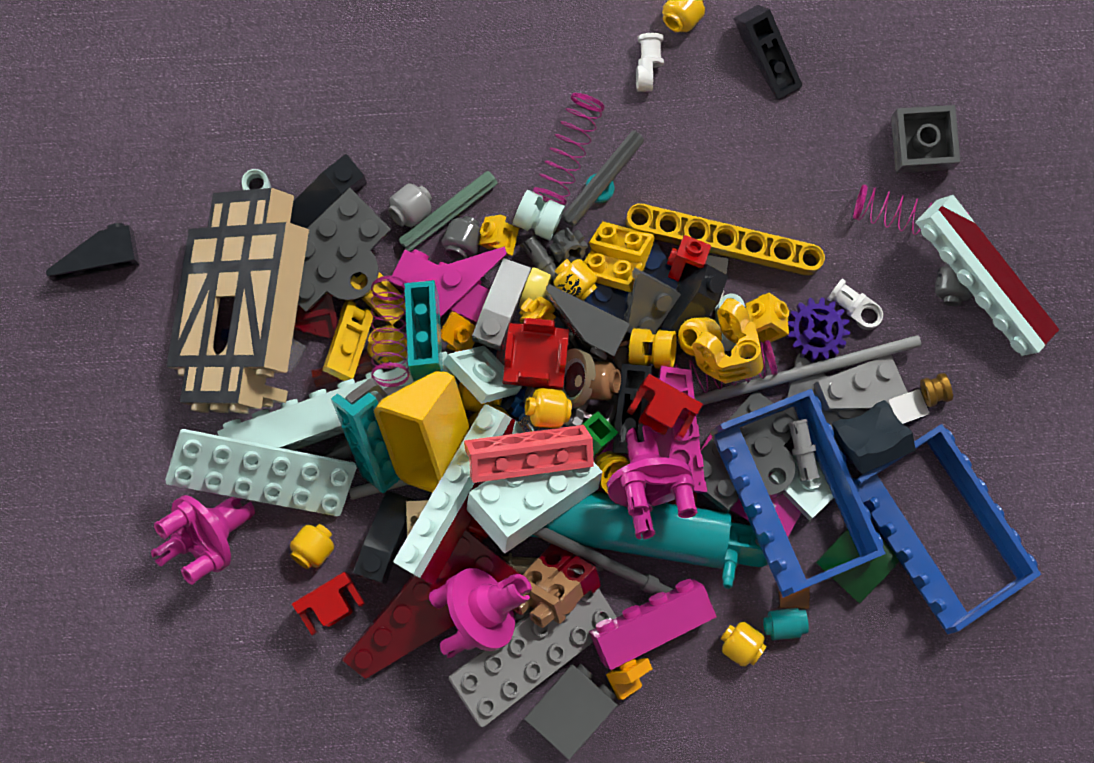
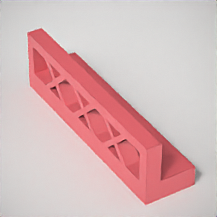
M584 425L464 440L465 451L470 462V477L473 483L594 467L593 438Z

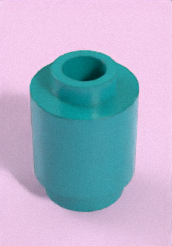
M798 608L768 611V617L763 618L765 635H770L772 641L801 638L802 634H808L809 632L808 617L805 610H798Z

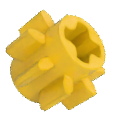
M528 297L520 307L521 311L519 314L522 315L520 318L521 324H524V318L553 321L556 318L553 314L555 307L543 297H537L534 301Z

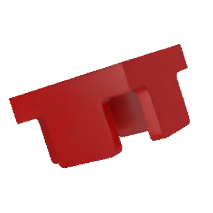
M524 318V324L509 323L503 384L563 390L569 329L555 328V321L534 318Z
M648 374L640 385L627 413L632 415L643 397L648 401V404L639 418V423L651 427L653 431L663 436L669 428L674 426L676 420L680 418L684 422L674 438L680 442L703 403Z
M343 572L292 603L295 611L300 615L312 636L318 634L319 631L308 612L313 610L321 624L328 627L333 626L353 613L351 606L343 595L344 590L348 589L359 607L365 605L348 573Z

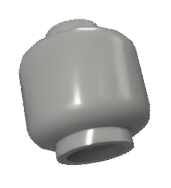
M406 184L389 198L390 207L388 212L391 218L400 226H415L431 213V194L423 186L418 187L414 184Z

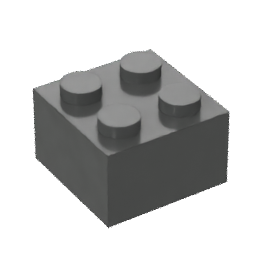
M955 105L896 109L891 116L896 174L954 170L960 163Z

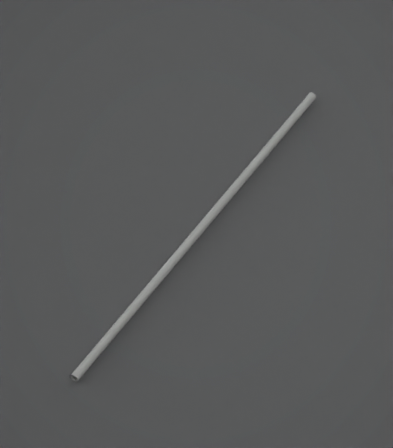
M919 335L779 372L776 376L768 375L764 379L757 378L750 382L738 383L735 386L723 387L721 390L716 389L707 393L697 394L694 397L695 400L706 405L921 347V340ZM614 417L611 425L614 428L616 423V417ZM400 479L388 490L406 486L409 484L405 483ZM371 483L349 489L352 500L380 493Z

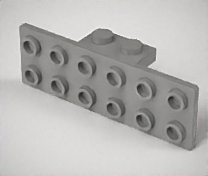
M599 588L593 594L591 592L585 594L578 601L575 608L565 615L566 619L561 624L552 620L542 629L531 620L529 613L534 608L529 607L521 615L514 612V633L507 645L495 651L483 650L449 676V681L480 727L486 726L593 643L589 631L595 629L597 623L605 619L611 618L613 620L617 618Z

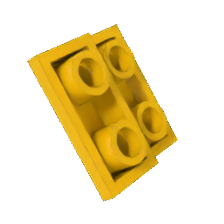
M602 221L589 241L591 251L584 260V263L596 274V283L632 292L635 280L632 277V271L635 267L643 271L653 246L654 235Z

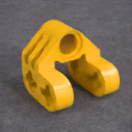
M727 298L718 309L717 314L723 335L733 343H736L731 350L732 355L730 357L725 355L722 342L708 332H701L692 345L697 366L707 375L725 384L754 377L763 369V358L755 323L749 320L748 311L740 302Z

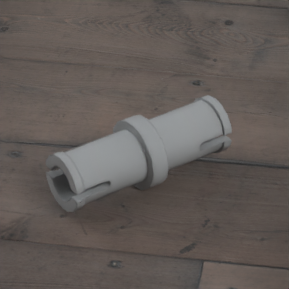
M807 419L788 423L794 445L792 454L796 455L801 481L820 477L813 452L816 451V447L811 443Z

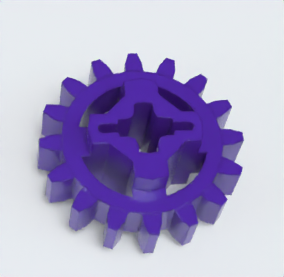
M823 297L820 298L818 304H815L814 300L809 298L807 306L800 302L796 306L798 312L791 311L789 314L790 319L793 321H788V327L792 331L786 336V340H794L791 349L800 348L802 350L800 352L801 358L806 354H810L811 362H814L817 356L820 355L824 361L829 358V353L836 357L839 353L838 348L843 349L847 343L842 338H848L850 335V331L844 329L850 322L848 319H841L844 313L843 309L837 312L834 310L836 302L833 301L827 306ZM816 312L824 313L826 315H819ZM800 320H802L801 323L804 326V332L801 335L799 332ZM833 325L836 327L835 340L833 339L834 335L831 333ZM819 326L823 329L822 332L818 331L816 333L812 330L813 327L818 328ZM809 344L818 345L820 348H818V347H813V346H811V345H809Z

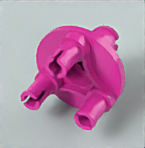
M643 425L644 442H638L634 428H631L626 433L630 464L620 468L609 478L607 490L609 498L613 502L628 508L629 515L633 517L635 536L637 539H641L642 533L644 540L655 535L650 515L652 506L664 504L675 499L680 518H690L698 512L694 501L693 490L695 486L690 467L681 460L660 457L653 429Z
M183 495L172 503V513L154 523V528L161 538L165 540L171 535V539L152 549V558L157 555L160 556L154 561L162 567L177 555L191 552L196 560L181 568L184 579L191 585L211 571L220 572L224 570L231 562V552L227 541L229 533L254 516L255 509L250 501L242 506L240 502L242 498L231 497L214 508H206L191 496Z
M469 568L452 576L445 585L430 592L429 599L434 607L440 609L448 604L451 618L458 629L456 634L441 641L440 649L444 655L447 654L448 658H452L465 649L472 650L477 647L485 651H495L507 645L513 636L515 628L513 609L530 599L529 595L523 596L532 590L528 579L521 574H514L497 582L488 573L479 569Z

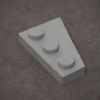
M892 355L880 357L813 384L824 411L871 409L876 403L886 400L890 405L889 399L908 393Z

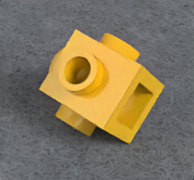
M767 293L746 303L749 320L755 323L760 342L762 341L763 344L766 340L773 342L789 335V309L784 301H781L771 293Z

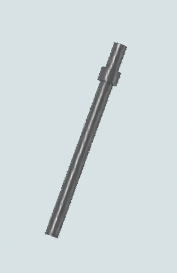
M546 527L533 534L640 586V590L650 595L660 592L667 593L673 590L660 583L658 578L648 573L643 575Z

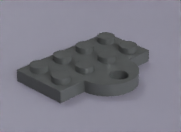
M349 188L307 228L309 233L298 304L306 313L327 293L343 301H355L367 296L371 292L372 283L379 276L378 263L371 251L391 232V229ZM364 274L367 277L368 282L363 289L358 290L351 286V279L354 275Z
M754 391L729 420L773 403L758 391ZM784 411L740 427L771 499L786 492L795 475L794 459L785 446L792 440L788 423L796 420ZM712 438L701 450L704 464V479L707 486V493L702 494L728 514L740 499ZM772 472L781 473L785 481L782 484H774L769 480L768 475Z

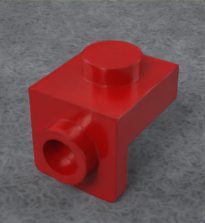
M684 235L679 249L672 248L667 264L672 266L668 278L679 281L686 263L703 268L711 245Z

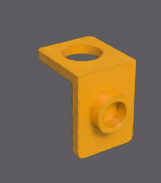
M451 312L441 329V339L448 343L447 348L452 351L458 352L471 349L475 343L472 340V335L476 326L458 313Z

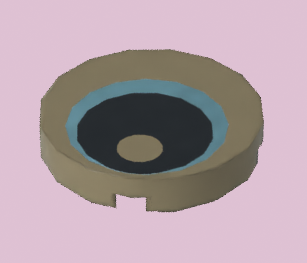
M569 349L567 351L562 391L566 394L567 399L571 400L572 409H578L591 396L593 389L589 387L591 380L595 381L596 378L595 363L589 353L580 349Z

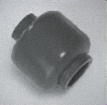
M464 216L463 219L456 218L449 223L441 241L447 256L460 261L477 255L481 238L479 222L472 217Z
M945 263V266L937 270L935 294L944 300L945 305L961 306L962 302L972 298L973 294L967 286L960 283L957 274L949 264Z

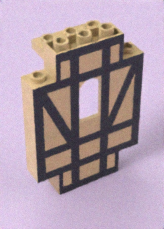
M274 188L213 193L208 227L188 230L167 367L178 370V375L184 377L180 403L192 405V411L209 413L210 409L213 412L228 413L230 409L231 412L248 414L249 409L273 407V403H286L288 391L267 386L265 382L266 378H274V373H287L309 233V229L290 223L294 195ZM235 297L228 343L224 351L216 355L213 349V340L220 298Z

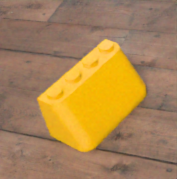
M435 371L381 399L374 409L376 420L397 476L411 486L432 493L470 430L455 377L444 371Z

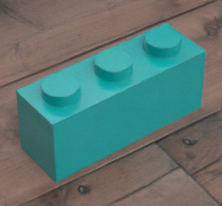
M435 280L404 283L408 367L413 381L419 380L435 371H443L440 305Z

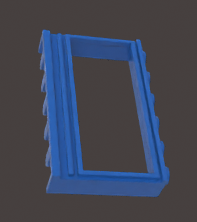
M812 389L724 422L710 431L783 598L886 554L883 549V540L875 531L871 522L870 511L863 504L858 493V484L848 471L845 455L839 450L834 439V431L831 425L827 423L822 413L821 402L814 395ZM794 407L799 420L807 419L808 421L807 425L811 443L816 447V451L813 452L860 555L858 558L808 579L805 578L740 430V427Z
M940 424L915 440V448L926 442L928 443L1017 578L968 612L965 610L877 475L902 457L862 474L855 481L858 484V493L861 500L869 509L873 522L948 635L960 631L1042 574L1038 570L1035 558L1027 553L1022 546L1019 534L1005 520L1002 508L994 503L989 496L986 484L972 470L969 458L961 453L956 446L953 434Z

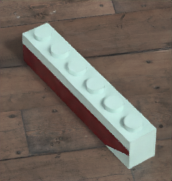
M954 195L936 200L918 218L915 223L921 229L922 235L938 250L941 259L954 270L960 283L967 286L975 297L976 303L985 309L993 319L995 327L1001 330L1009 339L1012 348L1020 353L1021 356L1039 353L1060 329Z
M484 404L464 440L522 433L524 426L505 413ZM464 440L393 561L400 567L433 585L473 518L467 511L469 492L484 483H473L471 480L470 462L465 451Z

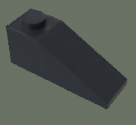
M756 5L733 18L745 46L776 99H780L803 86L770 9Z
M347 154L324 170L293 201L291 224L307 229L349 188L356 193L367 184L365 175Z
M124 223L108 225L107 229L98 231L46 270L47 277L52 281H58L140 265L134 231L129 225L125 226Z
M688 263L685 264L676 288L681 296L666 316L661 330L676 332V354L681 355L683 352L678 342L680 326L691 318L709 317L718 305L729 275L708 264H705L703 268H698Z
M622 364L621 386L615 429L619 433L613 441V453L628 454L626 433L631 428L635 429L638 442L645 441L642 431L643 425L639 423V418L646 408L648 401L642 397L632 415L627 413V410L648 374L657 377V372L652 366Z
M386 491L363 543L353 572L354 574L387 584L394 564L393 561L407 526L406 501H415L414 499Z

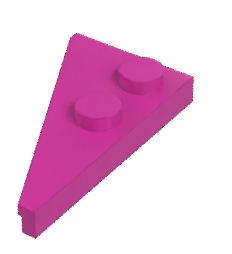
M504 246L406 277L407 283L435 280L439 294L441 318L453 308L455 303L472 290L480 279L497 266L501 259L507 255Z

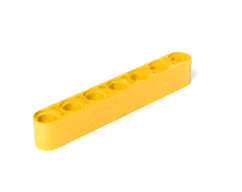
M635 204L629 209L626 216L625 225L627 228L653 234L655 240L680 245L684 235L691 237L688 230L691 227H698L703 231L704 235L697 240L711 245L709 253L802 275L815 274L825 261L823 250L814 244L655 206ZM641 213L646 217L647 223L636 225L632 222L631 217L634 214ZM664 220L672 221L675 225V230L665 232L661 229L660 223ZM719 234L729 235L732 244L728 246L721 245L717 240V236ZM749 240L756 241L760 246V251L756 253L748 251L746 242ZM777 247L785 248L788 252V258L785 260L777 258L774 249ZM803 255H813L816 258L817 264L815 266L806 265L803 261Z

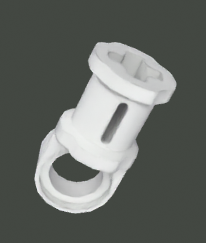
M645 33L637 36L638 42L641 43V59L638 60L636 68L637 92H652L653 68L664 65V59L661 58L663 35L659 33Z
M842 278L827 300L830 302L835 301L846 309L847 314L856 320L860 328L864 330L875 329L883 319L882 308L865 294H858L845 284L846 281ZM864 309H872L876 312L877 320L875 323L868 324L862 320L861 313Z

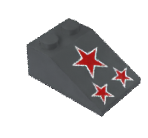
M548 284L545 299L555 307L556 315L566 328L569 329V332L573 333L579 345L585 352L591 355L593 361H608L612 363L630 323Z

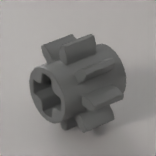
M566 228L554 235L553 244L549 245V247L553 251V256L558 263H562L566 259L572 263L576 259L583 258L588 245L584 241L585 237L578 229L572 233L569 228Z

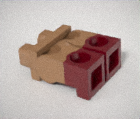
M551 544L523 574L532 587V590L523 596L529 595L530 599L513 609V611L521 615L531 606L534 608L529 613L531 620L542 629L552 620L561 624L566 619L565 615L575 608L578 601L588 592L593 594L601 587L596 567L578 556L574 557L572 553Z

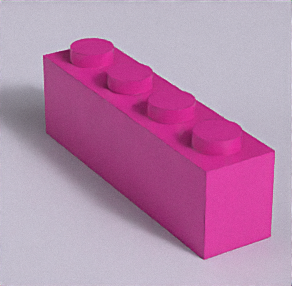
M413 249L412 253L404 250L392 276H397L406 281V277L447 264L440 262L437 265L428 261V255L416 249ZM390 279L398 282L390 281L396 289L405 292L404 284L401 281ZM479 280L478 284L461 300L455 303L448 313L456 312L476 326L490 289L481 286L482 281Z
M695 579L683 580L675 585V589L667 593H657L649 598V602L641 606L634 605L628 607L622 612L623 615L613 620L609 618L597 623L596 628L590 630L589 634L601 662L608 669L612 670L716 618L717 616L704 585Z

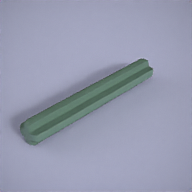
M489 171L484 172L399 238L402 247L409 252L494 188L497 185V181L493 174Z

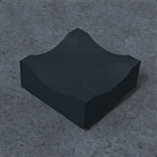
M886 400L876 403L870 410L858 417L840 419L832 423L836 442L861 474L916 451L912 431L899 421Z

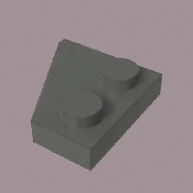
M635 267L632 271V277L635 279L633 290L628 293V308L623 320L630 323L627 330L629 333L632 332L633 328L650 329L655 334L681 294L676 289Z

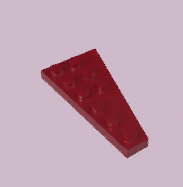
M466 528L435 584L433 585L413 575L342 657V661L366 679L453 627L455 624L451 618L448 604L440 609L434 607L430 602L429 594L433 590L445 585L449 578L465 569L475 568L482 570L492 576L497 582L509 578L511 575L521 573Z

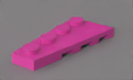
M666 366L660 367L659 379L695 399L691 370ZM696 416L680 442L674 439L684 422L680 418L676 420L672 428L668 429L665 435L662 436L654 431L660 457L673 458L685 462L692 472L695 486L693 492L706 494L707 486L704 479L703 456L700 449V434Z

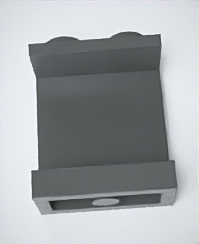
M571 664L545 696L524 717L533 728L569 760L617 706L613 701L616 695L604 684L598 688L591 681L594 675L582 664L577 668Z

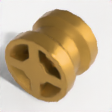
M945 373L938 374L934 379L924 378L920 380L922 395L928 407L935 406L937 402L942 400L945 402L953 400L952 387Z

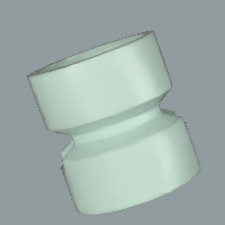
M527 190L520 202L512 225L526 231L532 228L535 231V235L550 241L557 229L565 206L553 200L544 202L543 196Z

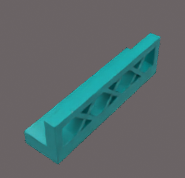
M368 392L352 405L337 393L331 398V401L359 472L364 479L384 493L396 484L400 478L394 470L374 414V409L378 405L377 398Z

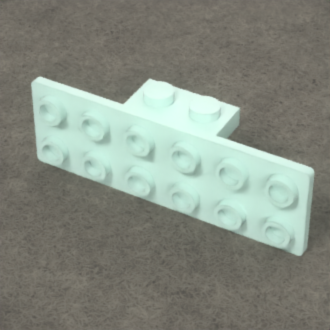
M181 429L165 480L167 485L340 516L357 467L354 462Z

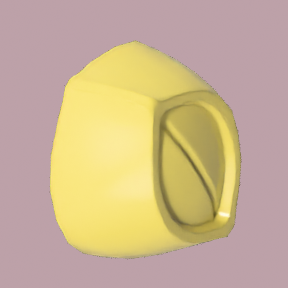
M532 268L522 292L519 309L528 297L533 301L537 297L545 298L546 288L548 284H551L550 274L538 268Z

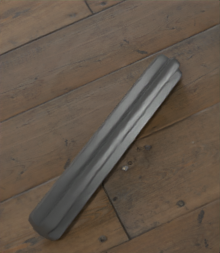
M634 130L631 131L563 213L562 218L566 223L571 226L577 224L643 144L644 138L641 134Z

